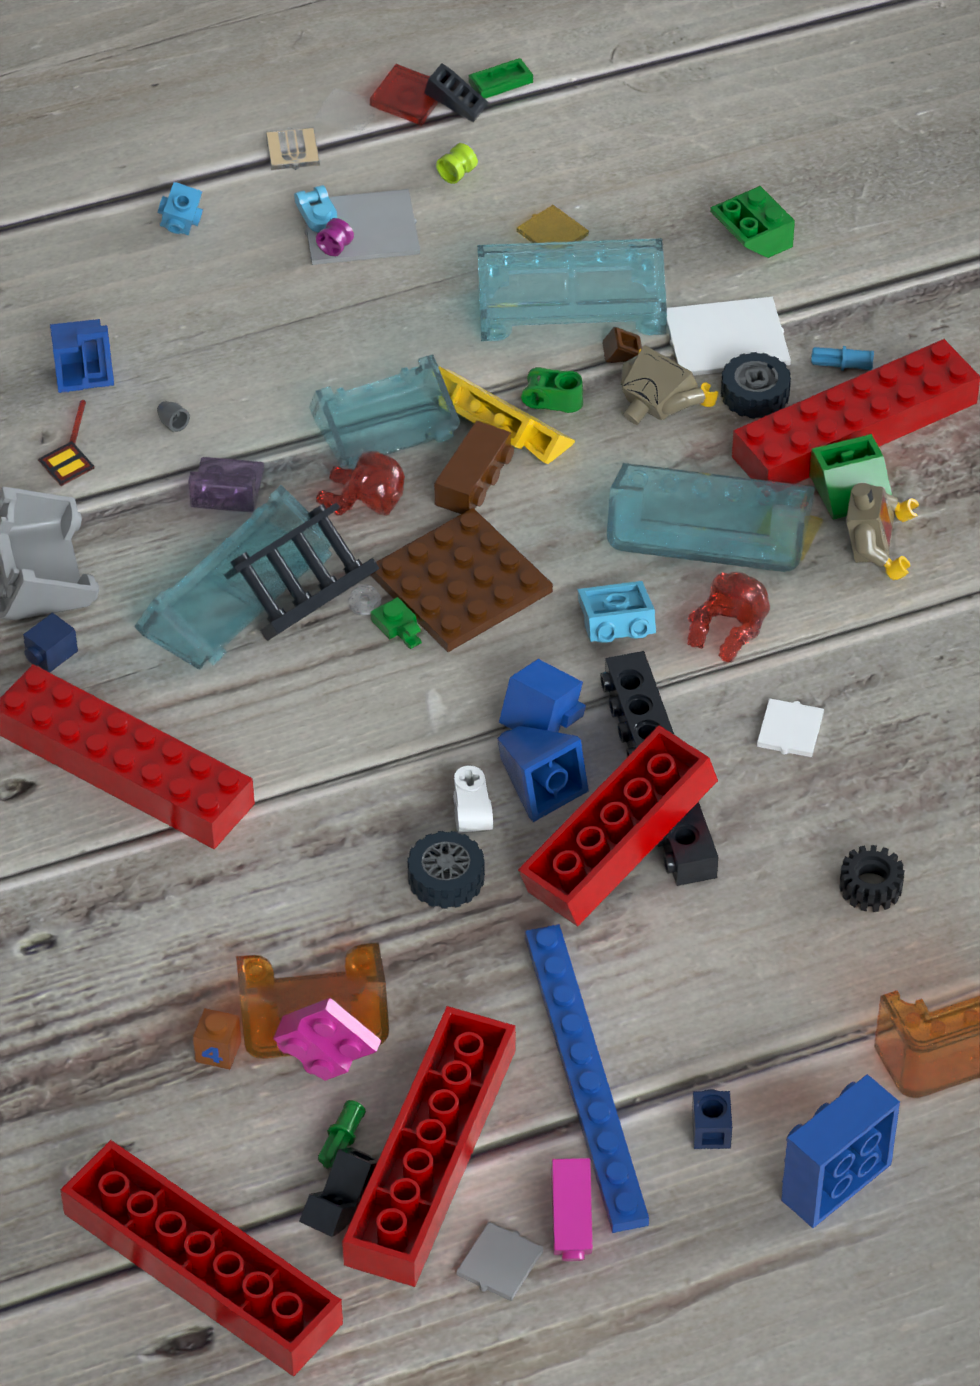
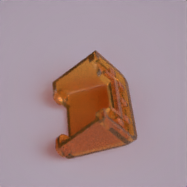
M379 943L360 944L352 947L345 956V972L274 978L272 964L266 957L261 955L236 956L244 1045L246 1051L251 1056L261 1059L292 1056L288 1053H283L274 1040L282 1017L328 998L335 1001L381 1040L380 1045L388 1038L389 1020L386 981Z

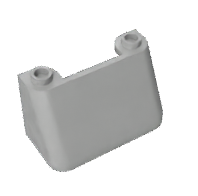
M2 486L0 490L1 619L14 621L51 614L52 612L57 613L90 606L92 601L97 599L99 593L98 582H95V578L91 574L85 573L80 577L71 541L74 532L79 530L82 520L75 498Z

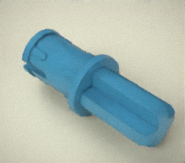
M843 346L842 349L820 347L812 349L811 363L813 365L841 367V371H844V368L872 370L874 351L846 349V346Z

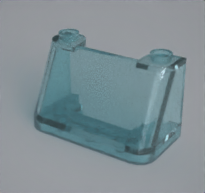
M433 354L419 358V367H414L410 370L407 367L402 368L398 375L347 391H344L343 387L336 390L335 394H333L330 386L315 391L309 409L316 425L341 467L355 470L363 467L366 461L435 439L437 442H443L454 436V431L458 428L460 420Z

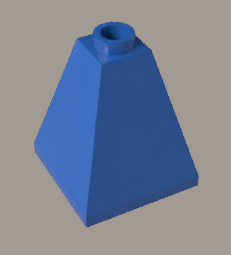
M518 726L512 730L504 731L497 738L503 765L532 822L589 792L582 744L578 736Z

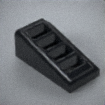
M443 63L429 77L424 94L471 122H474L489 103ZM470 102L474 104L472 108L467 106Z

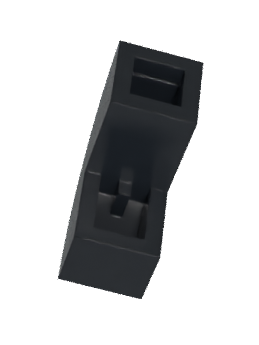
M353 1147L339 1149L324 1190L309 1194L299 1222L330 1237L339 1234L352 1221L379 1159Z

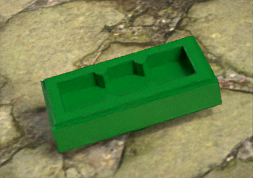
M518 58L468 75V83L483 98H489L533 83V74L522 59Z

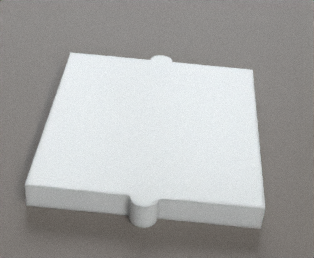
M769 698L757 747L781 751L784 755L792 753L812 757L824 709L802 705L799 701L791 703Z

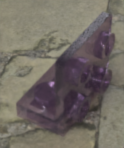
M202 457L198 472L190 471L188 480L191 507L254 513L263 477L264 463Z

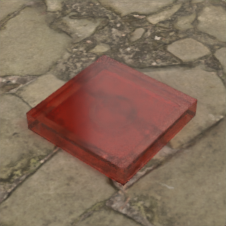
M395 64L370 97L369 106L422 126L439 102L424 94L430 76Z

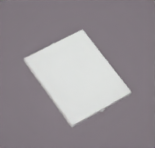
M773 297L664 308V316L671 339L670 345L673 347L676 362L690 370L693 376L722 373L724 366L732 358H736L743 353L750 354L751 352L767 353L772 357L779 358L786 365H791V359L783 335L784 329L781 327Z

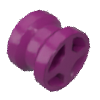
M332 218L326 224V229L324 228L317 233L316 243L325 254L336 257L341 254L344 246L352 242L354 232L344 220Z

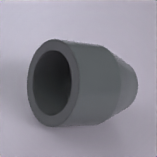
M163 401L157 407V413L161 422L170 430L179 432L188 425L190 414L178 403Z

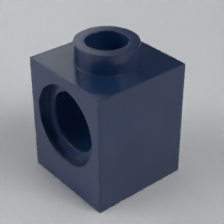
M715 1089L693 1091L692 1125L694 1149H731L733 1127L730 1091H718Z

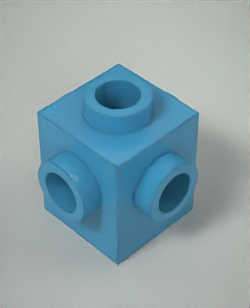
M173 182L169 197L163 196L157 213L162 214L160 226L172 233H182L189 236L192 225L198 226L203 209L198 207L203 191Z

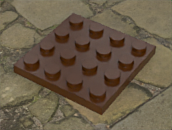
M474 508L469 509L378 560L376 563L380 569L370 575L393 599L398 597L416 615L417 623L447 652L452 651L553 592V583Z

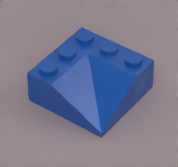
M867 1074L857 1083H849L833 1102L821 1105L813 1118L804 1125H796L786 1138L787 1146L784 1159L781 1201L809 1226L814 1228L891 1166L900 1101Z

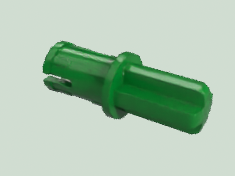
M353 1100L346 1101L335 1124L329 1126L327 1130L329 1136L318 1155V1161L323 1164L324 1168H332L338 1150L347 1148L355 1142L356 1137L354 1134L366 1113V1109L360 1103Z

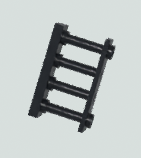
M337 502L328 508L321 504L307 514L310 519L254 555L249 556L245 552L230 562L233 568L224 574L226 579L228 580L241 573L269 616L266 619L270 624L260 630L267 641L380 569L373 558L363 564L360 559L356 560L328 516L340 508ZM318 524L345 566L343 571L346 575L338 580L334 575L331 576L303 534V532ZM290 540L293 541L320 583L317 586L321 591L311 596L309 591H304L278 551L279 547ZM265 556L294 598L292 603L295 608L287 613L284 608L280 609L252 567V564Z

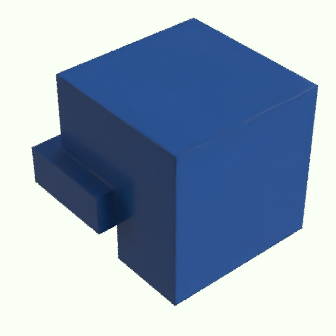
M100 319L50 324L58 393L114 386L107 325L101 326Z
M537 659L510 677L499 723L510 729L524 726L559 733L560 725L567 728L584 716L586 705L578 701L583 682Z

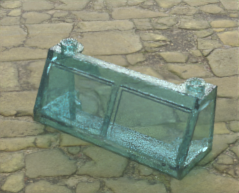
M662 238L477 245L481 341L503 340L511 334L512 326L627 321H635L637 330L642 334L666 335L667 304Z
M280 485L270 494V499L267 503L258 507L246 522L176 585L168 588L165 592L162 591L153 599L134 627L144 637L199 670L208 662L215 665L227 653L224 647L264 611L263 606L241 573L228 580L226 579L224 574L233 568L230 562L245 552L249 556L254 555L310 519L307 515L309 512ZM318 524L303 532V534L324 564L333 555L329 550L332 546ZM292 540L278 548V551L297 580L310 569ZM266 556L252 564V567L274 601L287 590V587Z

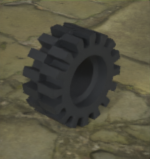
M865 845L860 846L858 853L853 849L849 852V858L845 856L843 859L839 888L840 892H843L842 897L845 901L851 898L850 905L854 908L859 903L861 904V911L867 912V907L871 906L873 907V912H879L880 905L883 906L884 910L890 908L891 902L894 905L898 902L903 890L904 865L902 860L898 861V855L894 852L888 856L889 849L885 847L879 852L876 851L877 845H871L870 851H866ZM866 873H874L883 877L885 881L878 884H870L862 881L859 876Z

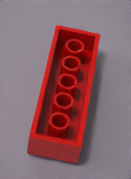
M659 725L518 869L528 893L578 927L718 782L710 758Z

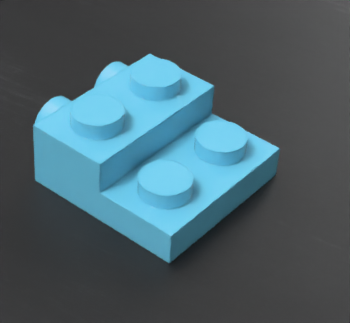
M643 581L578 589V602L584 614L585 629L590 642L608 643L612 642L615 638H644L648 634L656 633L655 609Z

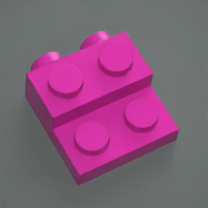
M331 998L284 1015L274 1036L278 1048L283 1053L296 1057L302 1062L307 1073L314 1074L324 1081L348 1073L353 1060L377 1052L381 1042L377 1036Z

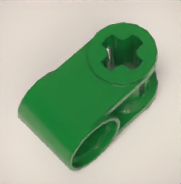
M542 367L532 368L528 372V386L522 391L521 395L522 402L526 406L533 409H548L565 413H573L582 408L583 382L580 374L574 371L551 370Z

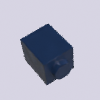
M53 612L23 634L26 658L31 664L38 665L49 673L78 652L75 629Z

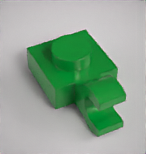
M398 597L370 611L371 621L389 640L398 635L410 649L422 643V640L416 635L421 632V628L417 624L416 615Z

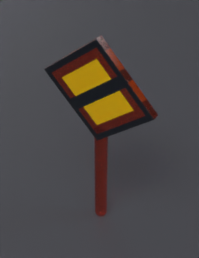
M81 400L79 403L69 443L38 459L60 486L95 469V466L75 445L86 405L85 400Z

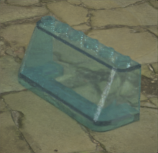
M623 463L610 487L607 540L613 548L619 551L789 572L799 565L802 557L813 506L815 487Z

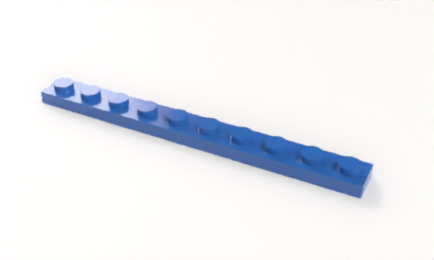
M560 924L526 930V944L612 1233L649 1226V1215Z

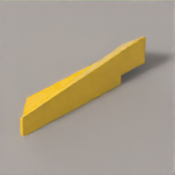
M440 366L438 367L437 373L442 377L445 394L442 395L444 406L473 423L477 420L511 432L512 446L519 449L525 446L538 459L549 464L575 443V440L455 372Z

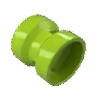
M458 143L450 150L449 154H445L437 160L436 168L439 175L446 182L455 184L464 177V173L471 172L477 166L478 160L476 154L468 145Z

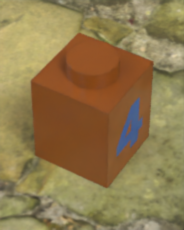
M204 1008L193 1035L196 1062L231 1069L241 1043L238 1015Z

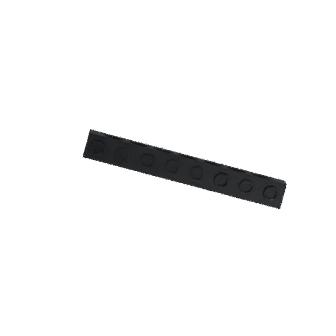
M640 651L605 658V672L600 673L601 686L604 693L609 692L610 712L613 718L618 717V734L620 741L627 743V757L659 725L674 734L645 652ZM698 801L657 844L658 847L663 846L664 848L663 861L667 874H673L677 886L715 879L718 874L719 856Z

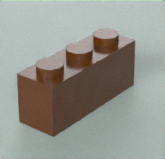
M476 420L434 483L435 505L459 514L471 508L480 507L485 500L489 487L497 483L500 470L504 464L508 465L513 457L514 447L511 446V432Z

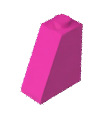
M590 1158L552 1159L551 1190L554 1255H562V1261L585 1260V1255L592 1254L593 1250Z

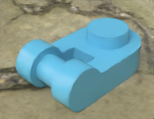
M324 185L314 187V191L307 193L305 191L294 193L296 206L312 231L318 233L320 230L326 229V224L330 219L337 218V211L328 197ZM316 202L318 203L317 205H314V206H311V205H310V204H312V203H316Z

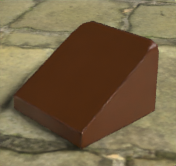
M613 327L602 342L605 361L610 363L626 362L637 356L639 350L642 349L639 335L618 327Z

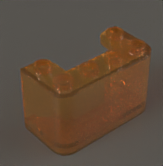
M897 990L880 996L874 1048L896 1087L903 1095L911 1098H920L980 1078V996L933 1012L928 1010L923 999L916 1000L915 1004L901 1000Z

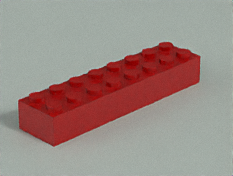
M942 339L733 430L732 458L767 497L810 478L812 448L872 434L878 447L977 404L980 375L945 339Z
M34 664L0 697L1 737L214 850L255 805L253 778Z
M446 1006L342 1241L344 1266L412 1287L416 1286L515 1054L516 1025Z
M112 1140L60 1189L63 1210L67 1217L293 1377L343 1325L342 1299Z

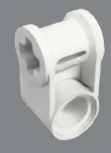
M463 766L454 775L455 791L453 800L457 832L492 830V806L488 798L485 775L478 767Z

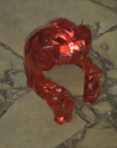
M376 450L363 452L355 469L333 466V469L330 471V480L345 485L341 495L322 490L318 492L316 502L320 505L324 504L326 508L337 502L340 508L334 514L341 516L347 510L352 509L356 500H362L369 509L377 514L388 516L403 495L405 480L403 469L395 459Z
M738 571L716 575L711 582L710 596L707 601L690 613L688 618L691 625L689 627L690 633L687 637V644L700 649L704 648L703 644L706 641L712 617L720 615L737 618L743 624L739 627L734 626L729 632L730 635L725 638L724 643L719 648L720 653L718 656L723 661L729 663L733 662L743 645L757 638L763 620L770 611V603L765 586L757 579Z

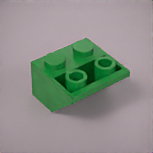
M761 186L710 207V212L744 247L762 256L770 258L793 247L795 220Z
M872 434L812 448L809 476L833 520L847 516L851 490L858 483L884 487L886 493L892 495L884 456Z

